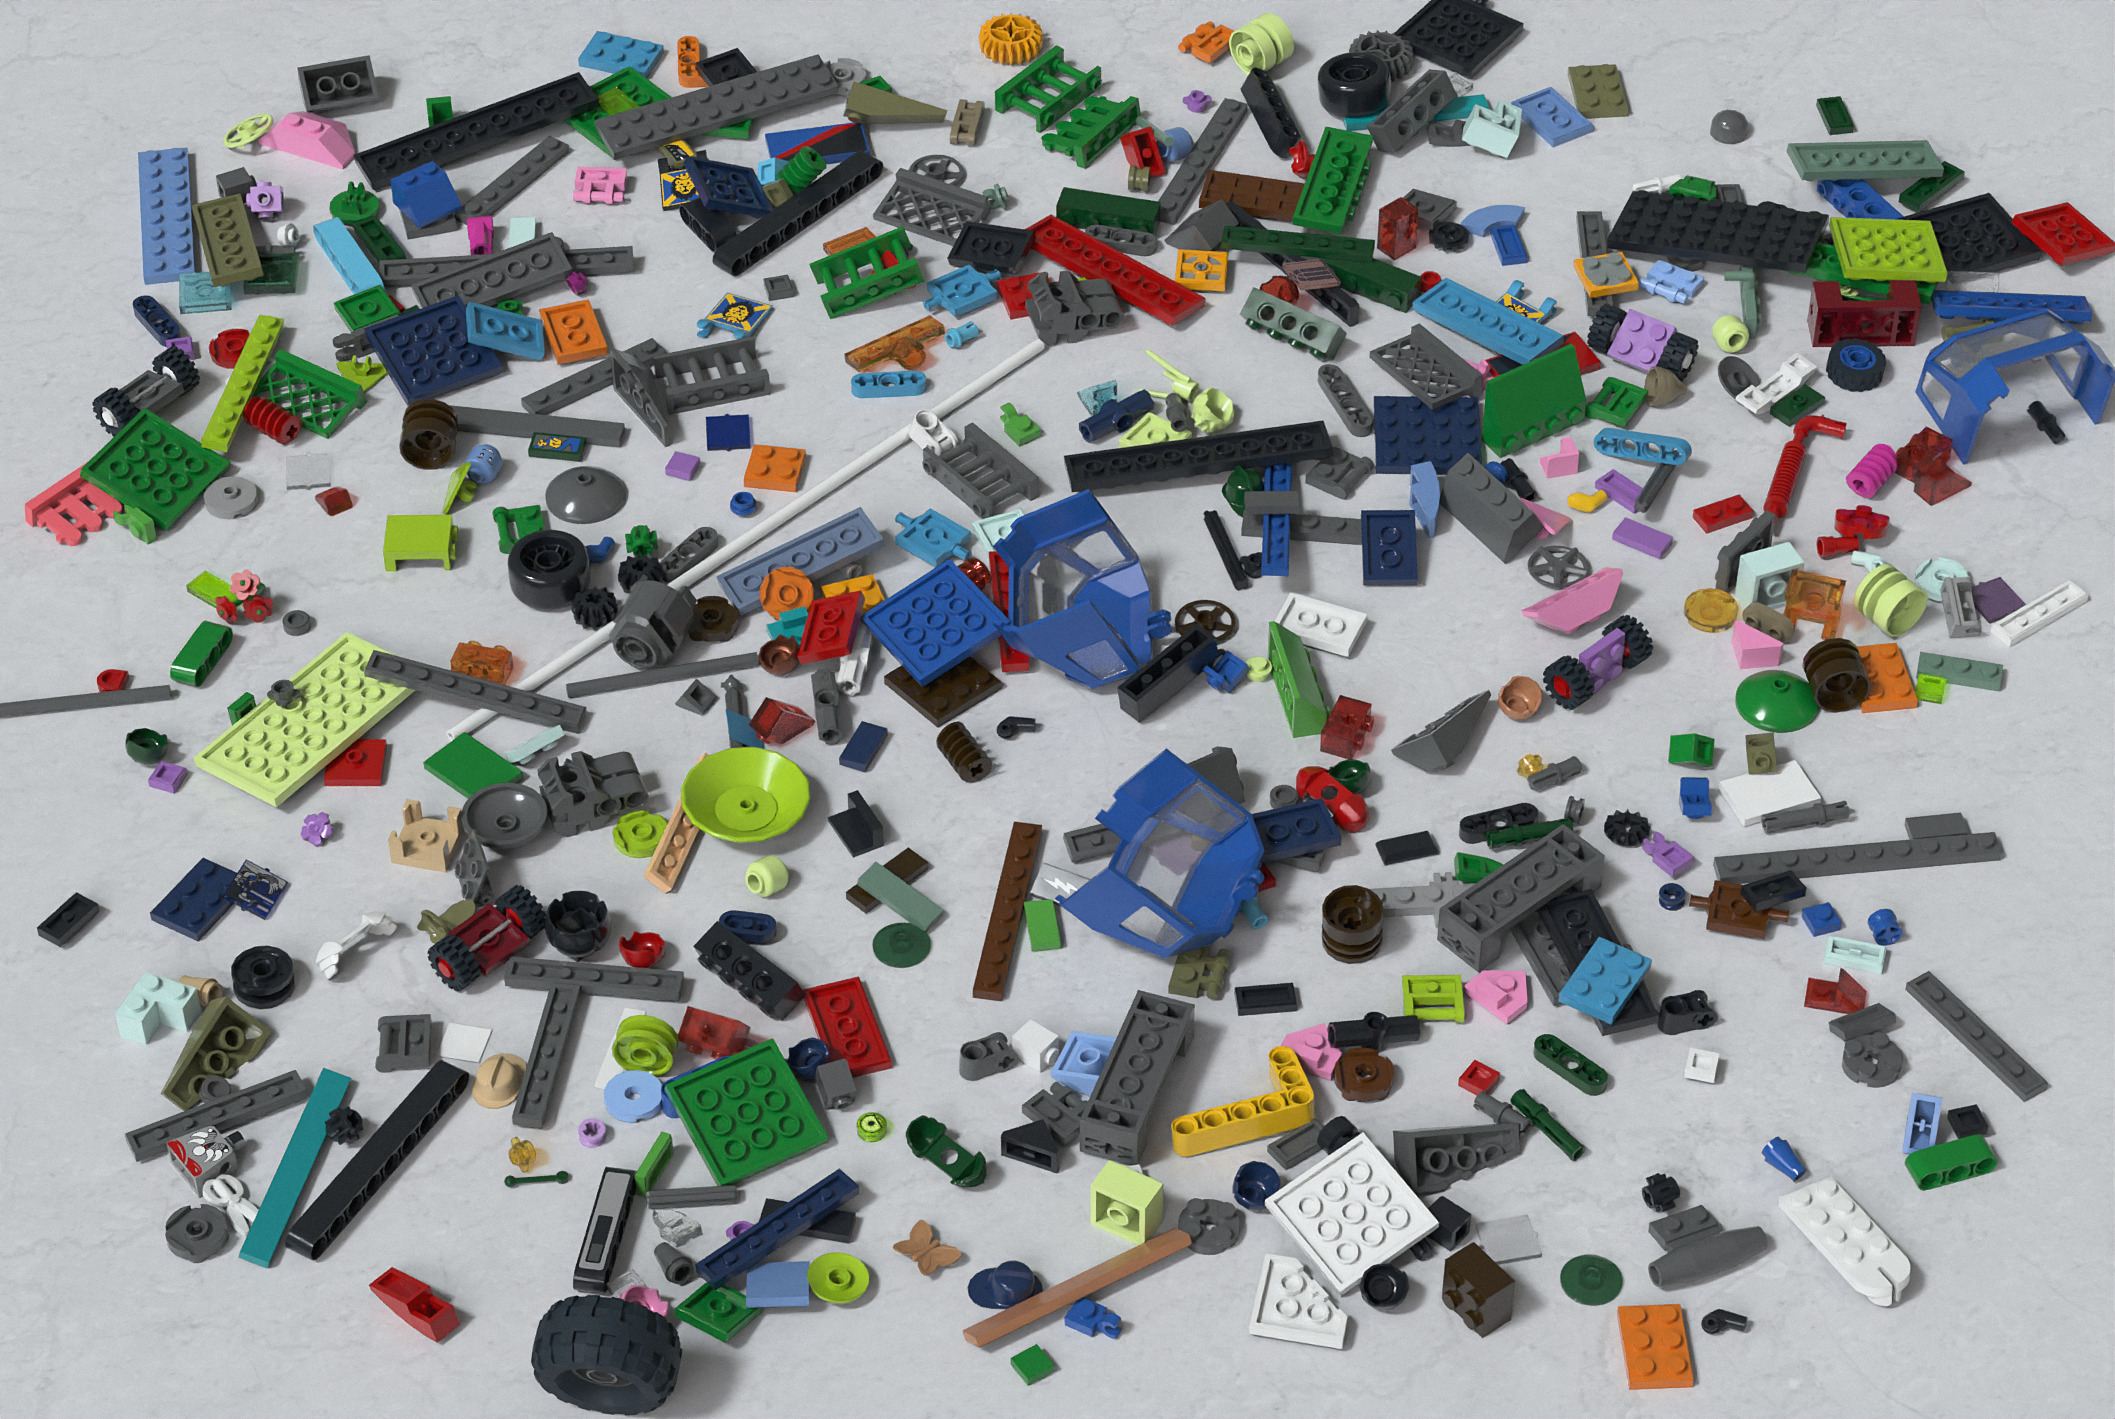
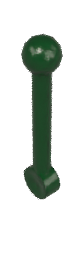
M559 1171L556 1175L520 1178L509 1175L504 1179V1183L507 1187H513L515 1184L549 1181L565 1184L568 1182V1173Z

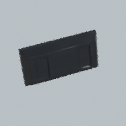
M1429 831L1384 839L1375 843L1384 865L1439 854Z

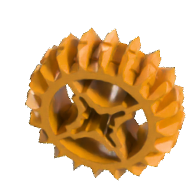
M1001 13L1000 17L993 16L992 20H986L985 24L981 25L979 35L981 53H984L986 58H991L992 62L1000 61L1001 65L1004 63H1010V65L1018 63L1021 65L1022 61L1029 62L1030 58H1036L1037 54L1041 52L1043 43L1041 25H1038L1034 19L1030 20L1029 16L1022 17L1021 13L1018 15H1012V13L1004 15Z

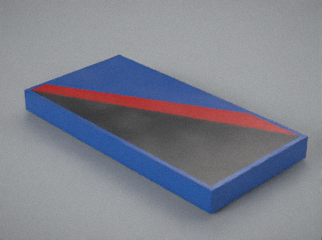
M853 122L765 134V142L770 159L778 158L789 162L804 146L814 149L825 159L826 164L843 162L860 150L870 154L862 123Z

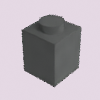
M244 167L216 175L220 198L240 193L243 204L247 203L246 194L250 193V187H257L254 176H249Z

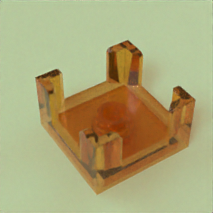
M1792 569L1785 593V600L1787 601L1783 615L1792 621L1794 628L1797 619L1824 624L1821 639L1835 638L1841 618L1846 580Z

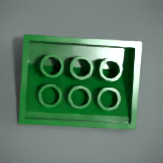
M1569 344L1486 381L1482 441L1498 457L1502 458L1585 420L1586 396L1575 346Z

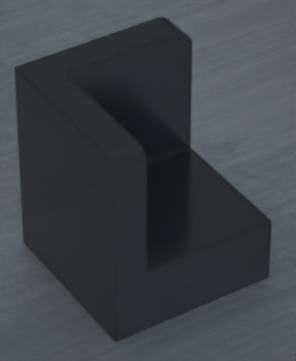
M1440 1196L1428 1208L1439 1222V1228L1427 1235V1237L1451 1252L1470 1233L1471 1213L1446 1197Z

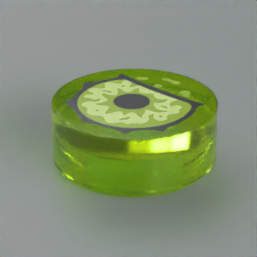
M869 1112L858 1118L857 1134L863 1141L877 1142L886 1136L887 1121L881 1114Z

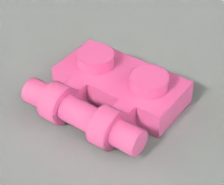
M578 166L575 190L583 191H573V201H583V203L591 204L592 201H602L605 204L623 202L624 193L616 191H625L628 176L627 168Z

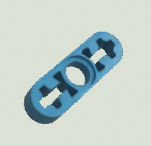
M920 371L860 373L851 379V392L857 398L918 396L926 391V376ZM884 383L895 384L894 386H883Z

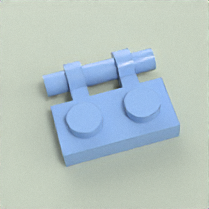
M1658 260L1648 271L1647 279L1644 277L1640 279L1639 287L1647 289V293L1652 295L1659 294L1665 296L1670 302L1686 304L1688 298H1692L1701 288L1704 277L1668 262Z

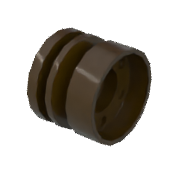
M422 399L413 402L406 408L403 415L399 443L400 454L406 462L420 469L435 470L446 466L452 461L455 454L458 416L454 409L445 402L435 399Z
M1843 638L1824 640L1809 649L1804 656L1802 665L1817 706L1824 711L1833 713L1848 711L1864 702L1870 694L1872 684L1856 644L1850 640Z
M1348 885L1337 888L1326 896L1322 905V946L1329 956L1340 962L1354 964L1370 960L1379 952L1383 941V903L1378 895L1368 888Z

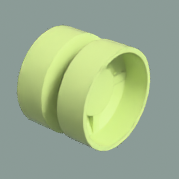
M1264 13L1249 24L1234 31L1229 39V47L1236 64L1249 75L1254 67L1266 72L1274 65H1278L1289 58L1294 50V41L1288 26L1280 17L1272 13Z

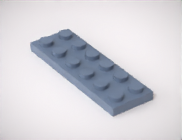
M859 507L716 577L719 585L733 606L737 607L739 615L742 616L762 606L759 599V588L763 579L771 571L781 567H794L803 571L810 582H813L885 547V543L863 509Z

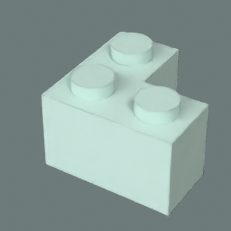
M1499 100L1494 111L1475 104L1463 127L1462 140L1471 146H1478L1494 155L1507 158L1519 137L1522 109L1502 100Z
M144 972L115 1013L120 1037L147 1045L161 1024L188 1032L201 1013V1006L196 987Z

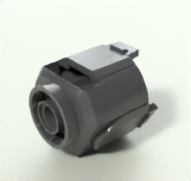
M644 574L639 581L635 582L630 589L631 593L613 620L615 626L609 634L615 652L623 661L637 668H650L654 665L665 666L672 661L694 623L695 617L692 610L697 600L687 586H682L679 591H676L666 584L647 580L648 577Z

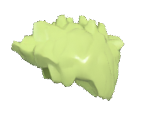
M1212 387L1206 389L1194 399L1191 418L1196 421L1195 427H1199L1203 432L1214 434L1218 430H1224L1232 424L1234 417L1233 403L1224 392H1219V389L1214 390Z

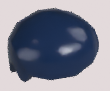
M811 1037L801 1040L794 1047H790L789 1057L785 1060L797 1078L812 1080L815 1079L817 1066L831 1062V1049L823 1040Z
M1251 1161L1243 1164L1238 1169L1233 1181L1232 1193L1235 1200L1241 1206L1248 1210L1262 1211L1267 1208L1265 1200L1279 1191L1281 1181L1274 1168L1265 1162Z

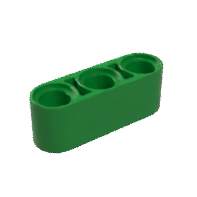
M206 620L203 621L174 659L170 669L171 679L200 687L229 648L233 637L232 628Z
M1980 1134L1917 1150L1911 1153L1905 1160V1166L1917 1187L1924 1191L1985 1175L1994 1170L1998 1164L1996 1155L1985 1137Z

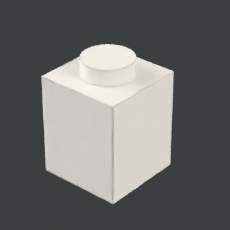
M1030 1019L1012 1036V1050L1017 1053L1018 1060L1041 1073L1048 1065L1054 1064L1059 1057V1036Z

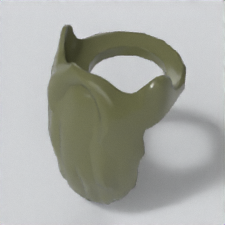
M459 901L450 906L439 917L430 910H423L417 929L427 931L431 942L436 944L446 934L475 914L476 906L474 901Z

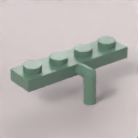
M1740 265L1739 271H1724V281L1740 282L1743 323L1748 328L1749 339H1755L1756 329L1761 328V313H1757L1760 308V298L1755 297L1758 295V280H1755L1757 267Z

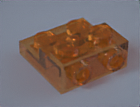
M477 641L459 642L450 660L451 671L503 685L506 684L513 669L512 651H508L507 648L501 645H496L494 648L484 647Z

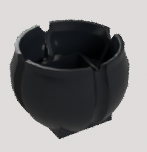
M588 891L566 892L562 894L561 901L555 898L549 905L545 918V933L550 944L563 955L572 957L576 962L599 951L608 941L612 929L611 915L605 902H600L598 895ZM582 929H584V930L586 931V932H582V933H577V932H579V931L582 930Z

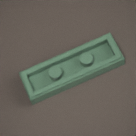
M875 862L858 878V886L924 933L943 916L944 910L878 862Z

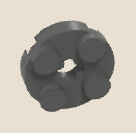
M1876 1032L1873 1035L1856 1037L1845 1043L1842 1068L1848 1078L1856 1083L1860 1080L1867 1082V1087H1885L1895 1082L1898 1078L1903 1056L1898 1046L1890 1041L1886 1034ZM1868 1058L1876 1059V1060H1877V1064H1874L1872 1061H1866V1060H1867Z
M1194 1198L1188 1201L1187 1207L1182 1210L1178 1219V1229L1189 1234L1192 1242L1188 1246L1190 1250L1203 1255H1216L1222 1253L1223 1248L1228 1247L1230 1244L1232 1247L1237 1242L1240 1233V1220L1232 1203L1214 1199ZM1204 1224H1213L1215 1226L1211 1230H1205Z
M201 1204V1208L191 1209L189 1205L178 1209L168 1218L165 1226V1237L170 1251L180 1258L189 1259L192 1263L204 1262L207 1257L218 1252L229 1238L223 1213L216 1207L208 1204ZM203 1229L202 1233L191 1235V1230L199 1231Z

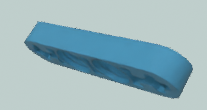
M1614 428L1602 429L1595 436L1593 442L1597 451L1605 455L1671 465H1682L1692 454L1690 444L1684 439ZM1625 440H1631L1635 444L1636 450L1628 448ZM1649 443L1657 445L1660 453H1654L1650 449Z

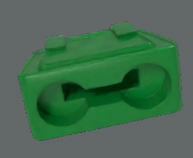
M1686 175L1684 179L1676 181L1669 189V193L1673 196H1694L1705 200L1717 199L1715 181Z

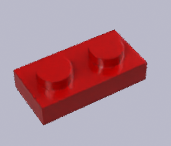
M1740 494L1693 510V519L1706 534L1753 517V509Z

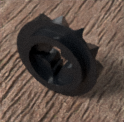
M1442 222L1434 230L1429 231V243L1434 244L1435 249L1443 248L1444 252L1447 249H1451L1453 252L1457 248L1464 249L1465 244L1469 241L1467 229L1454 222Z
M1628 809L1625 813L1616 810L1614 815L1607 816L1604 823V832L1609 840L1618 845L1636 846L1643 843L1645 838H1648L1650 826L1648 825V819L1641 817L1640 812L1632 814ZM1626 823L1630 824L1629 832H1626L1624 826Z

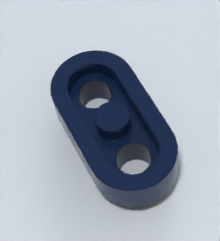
M731 910L723 913L718 921L741 940L747 942L766 943L774 939L777 933L776 921L768 914Z

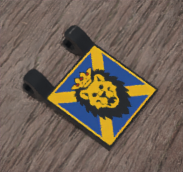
M706 150L696 152L697 158L709 160ZM667 157L658 159L663 211L678 209L681 204L700 197L686 168L671 171Z

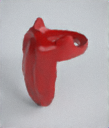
M1300 140L1295 147L1289 149V153L1294 158L1291 168L1294 174L1301 178H1306L1315 154H1309L1305 141Z

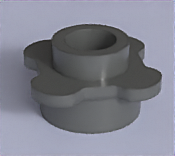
M289 680L276 681L267 693L268 698L276 701V705L280 707L286 706L293 699H297L301 695L300 690L294 689L293 683Z

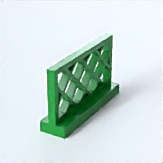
M282 349L274 355L276 362L260 379L253 394V397L261 392L270 391L271 397L267 398L274 403L291 400V406L284 408L296 416V412L311 409L312 415L301 418L302 428L326 439L334 433L356 407L362 409L367 403L362 385ZM278 372L287 377L285 380L272 382V379ZM300 383L307 385L306 389L292 390V385ZM288 386L289 393L275 396L274 389ZM321 392L327 394V398L313 401L312 394ZM309 396V402L295 405V398ZM342 401L347 403L344 408L333 410L332 404ZM329 405L330 411L315 414L314 408ZM330 418L332 420L326 428L317 425V421Z

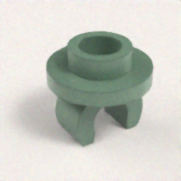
M999 184L994 185L995 190L986 189L982 192L988 199H992L988 201L989 210L996 209L999 204L1002 208H1005L1006 202L1009 201L1005 187L1000 188Z

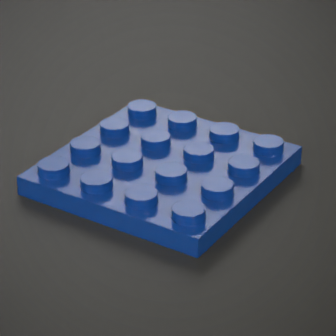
M950 558L860 617L867 629L921 687L1000 637L1001 634L993 625V622L1001 620L1007 626L1011 624V621Z

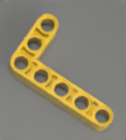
M1277 1046L1269 1051V1076L1276 1092L1176 1118L1171 1124L1174 1152L1184 1157L1193 1156L1296 1129L1311 1122L1315 1118L1314 1092L1293 1049L1288 1046Z

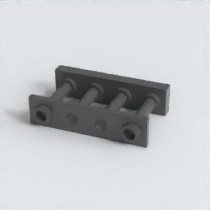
M754 336L653 356L655 378L666 377L670 388L665 389L669 415L770 395V380L767 369L756 371L752 360L756 359ZM742 362L746 373L731 376L727 365ZM717 367L721 378L706 381L702 370ZM692 372L695 383L680 386L677 375Z
M973 422L964 427L965 439L958 446L939 456L928 447L923 449L922 465L928 475H932L982 519L993 517V506L1017 493L1023 494L1030 501L1039 497V477ZM967 452L974 453L977 458L955 470L947 464ZM985 465L994 470L973 483L968 482L964 478V476ZM1001 479L1011 484L989 497L980 492V490Z

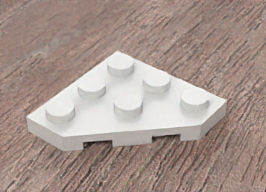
M1265 1253L1249 1324V1334L1342 1349L1347 1328V1315L1332 1304L1329 1300V1295L1315 1279H1310L1303 1271L1304 1266L1297 1258Z

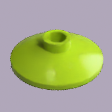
M832 1252L817 1257L810 1264L807 1271L809 1288L819 1298L832 1303H848L860 1298L866 1292L869 1285V1273L866 1266L856 1257L846 1253Z

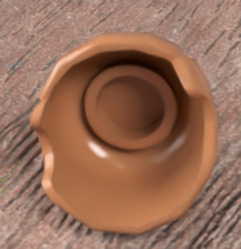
M1514 676L1505 686H1502L1498 694V706L1506 716L1514 720L1529 719L1537 712L1541 704L1542 689L1536 681L1529 677Z

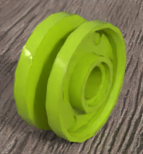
M647 1015L629 1016L620 1023L616 1033L617 1037L612 1046V1056L618 1065L626 1071L640 1070L649 1072L654 1076L662 1075L670 1070L674 1062V1054L679 1045L678 1035L672 1026L661 1019Z

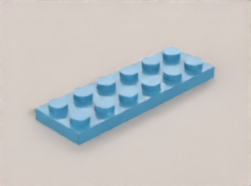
M1445 278L1413 301L1414 311L1522 365L1547 355L1564 344V335L1448 278Z

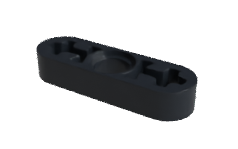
M1520 803L1466 816L1460 821L1459 837L1468 844L1485 842L1487 831L1510 828V825L1514 824L1525 826L1538 823V809L1530 803ZM1495 820H1501L1505 822L1506 825L1498 827L1493 825L1491 822Z

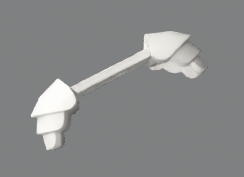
M375 911L364 914L361 925L337 943H324L318 952L316 965L320 966L321 973H324L328 980L332 979V976L338 971L336 964L339 962V954L343 949L342 947L362 933L366 936L372 933L376 935L384 933L389 936L397 929L398 925L392 921L393 918L386 915V912Z

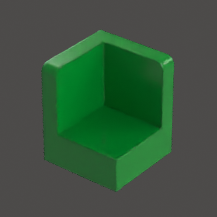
M451 96L426 98L429 127L453 118Z
M1696 733L1671 735L1668 762L1672 764L1691 763L1702 767H1710L1713 762L1715 739Z

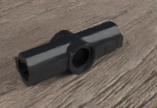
M1369 1012L1364 1016L1363 1020L1329 1022L1327 1028L1328 1042L1331 1048L1361 1046L1362 1048H1371L1377 1051L1382 1049L1385 1043L1418 1041L1421 1034L1417 1015L1387 1017L1380 1012Z

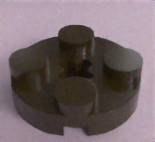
M705 596L697 599V604H695L692 610L695 617L694 623L688 633L689 638L696 642H727L731 640L733 633L739 625L737 607L728 604V599L720 596ZM709 617H715V620H709Z

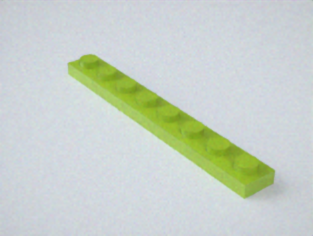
M259 314L201 439L202 448L228 452L243 419L244 409L252 399L284 329V319Z

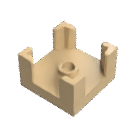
M406 799L402 809L404 827L399 837H397V832L392 830L388 838L391 863L446 873L464 834L461 808L448 807V821L422 817L421 803Z

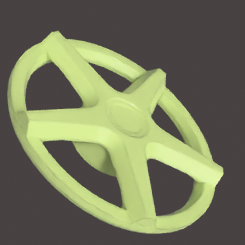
M259 114L245 119L228 131L223 139L224 145L229 148L238 146L244 148L247 143L271 131L270 127L273 124V117L269 114ZM258 118H262V119H261L258 123H256V124H255L254 121H252V120H255V119H258ZM235 130H237V132H238L239 135H237V136H235V137H233V138H231V139H228L229 136H230Z

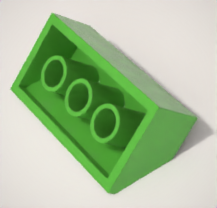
M1275 621L1269 622L1268 660L1272 664L1271 674L1293 738L1326 733V722L1330 721V710L1328 705L1323 704L1324 695L1321 685L1317 686L1316 684L1317 673L1315 667L1310 666L1311 658L1308 647L1304 648L1300 636Z

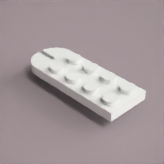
M1831 1176L1779 1197V1207L1855 1290L1866 1295L1873 1304L1878 1306H1889L1892 1304V1291L1893 1298L1899 1302L1903 1289L1910 1280L1911 1266L1908 1258Z

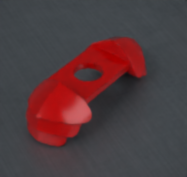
M1307 766L1299 769L1296 776V790L1300 798L1308 794L1313 799L1323 798L1322 793L1326 788L1334 787L1338 790L1337 796L1331 800L1324 798L1323 800L1328 811L1333 814L1332 819L1335 825L1350 833H1356L1366 827L1370 819L1369 807L1360 794L1350 792L1328 774L1330 771L1326 768Z

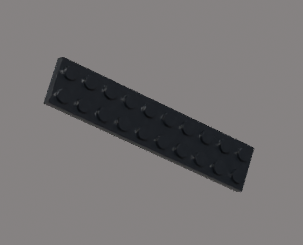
M577 72L362 151L353 156L356 165L372 190L391 184L390 179L418 168L423 164L434 161L440 166L597 108L599 107V101L582 75Z
M1322 420L1065 455L1064 465L1071 492H1082L1087 489H1112L1116 486L1129 484L1139 485L1144 482H1163L1173 478H1191L1195 475H1214L1220 472L1235 470L1237 465H1240L1243 469L1271 467L1276 464H1295L1299 461L1322 460L1334 456L1333 446Z

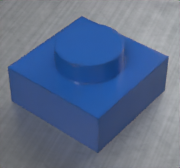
M1829 902L1802 910L1801 917L1813 937L1839 931L1841 928V921Z

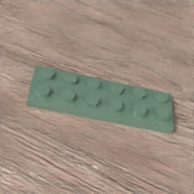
M1928 140L1788 143L1786 151L1801 180L1806 181L1942 177L1944 171Z

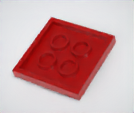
M2068 202L2016 214L2012 220V224L2023 235L2031 239L2039 249L2045 251L2053 258L2055 263L2061 266L2115 252V242Z

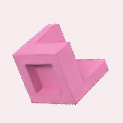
M1571 437L1561 438L1559 454L1540 458V465L1547 479L1577 474L1579 452Z

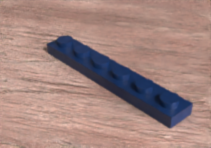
M840 1168L696 1263V1273L712 1288L717 1290L859 1195V1185Z

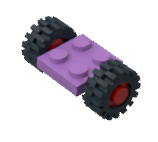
M1630 615L1620 616L1604 628L1605 630L1602 631L1604 637L1579 654V661L1575 657L1572 659L1569 655L1566 657L1562 656L1545 668L1543 683L1547 684L1545 687L1546 691L1552 693L1549 696L1552 699L1556 698V704H1562L1564 709L1569 708V710L1577 708L1590 699L1607 682L1616 679L1621 674L1622 667L1632 669L1652 655L1653 645L1650 643L1653 641L1651 637H1647V634H1649L1648 630L1644 631L1642 628L1644 625L1641 622L1637 624L1635 617L1630 618Z

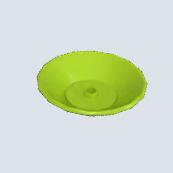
M758 747L728 748L706 756L689 770L681 787L682 809L692 824L714 838L735 843L760 842L786 833L803 818L811 801L809 780L798 764L778 752Z

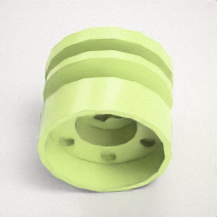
M1883 564L1876 567L1863 579L1855 592L1853 603L1856 610L1869 620L1874 621V624L1890 637H1896L1907 632L1920 619L1926 608L1928 596L1927 592L1913 581L1907 580V577L1894 566Z

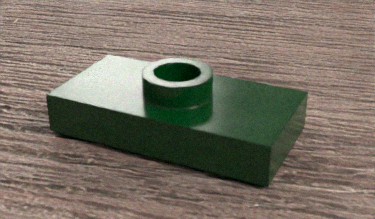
M1805 384L1771 406L1770 415L1790 427L1822 406L1825 402V397Z

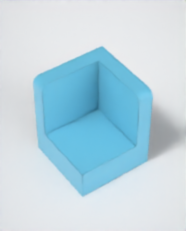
M778 158L758 162V180L763 187L766 183L778 180V172L783 170V167L789 162Z

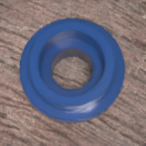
M738 492L730 501V509L736 515L747 516L757 508L756 500L749 492Z

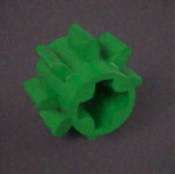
M647 525L634 526L630 534H625L627 553L633 552L635 556L637 554L645 556L647 554L651 555L653 550H658L656 530L650 532Z

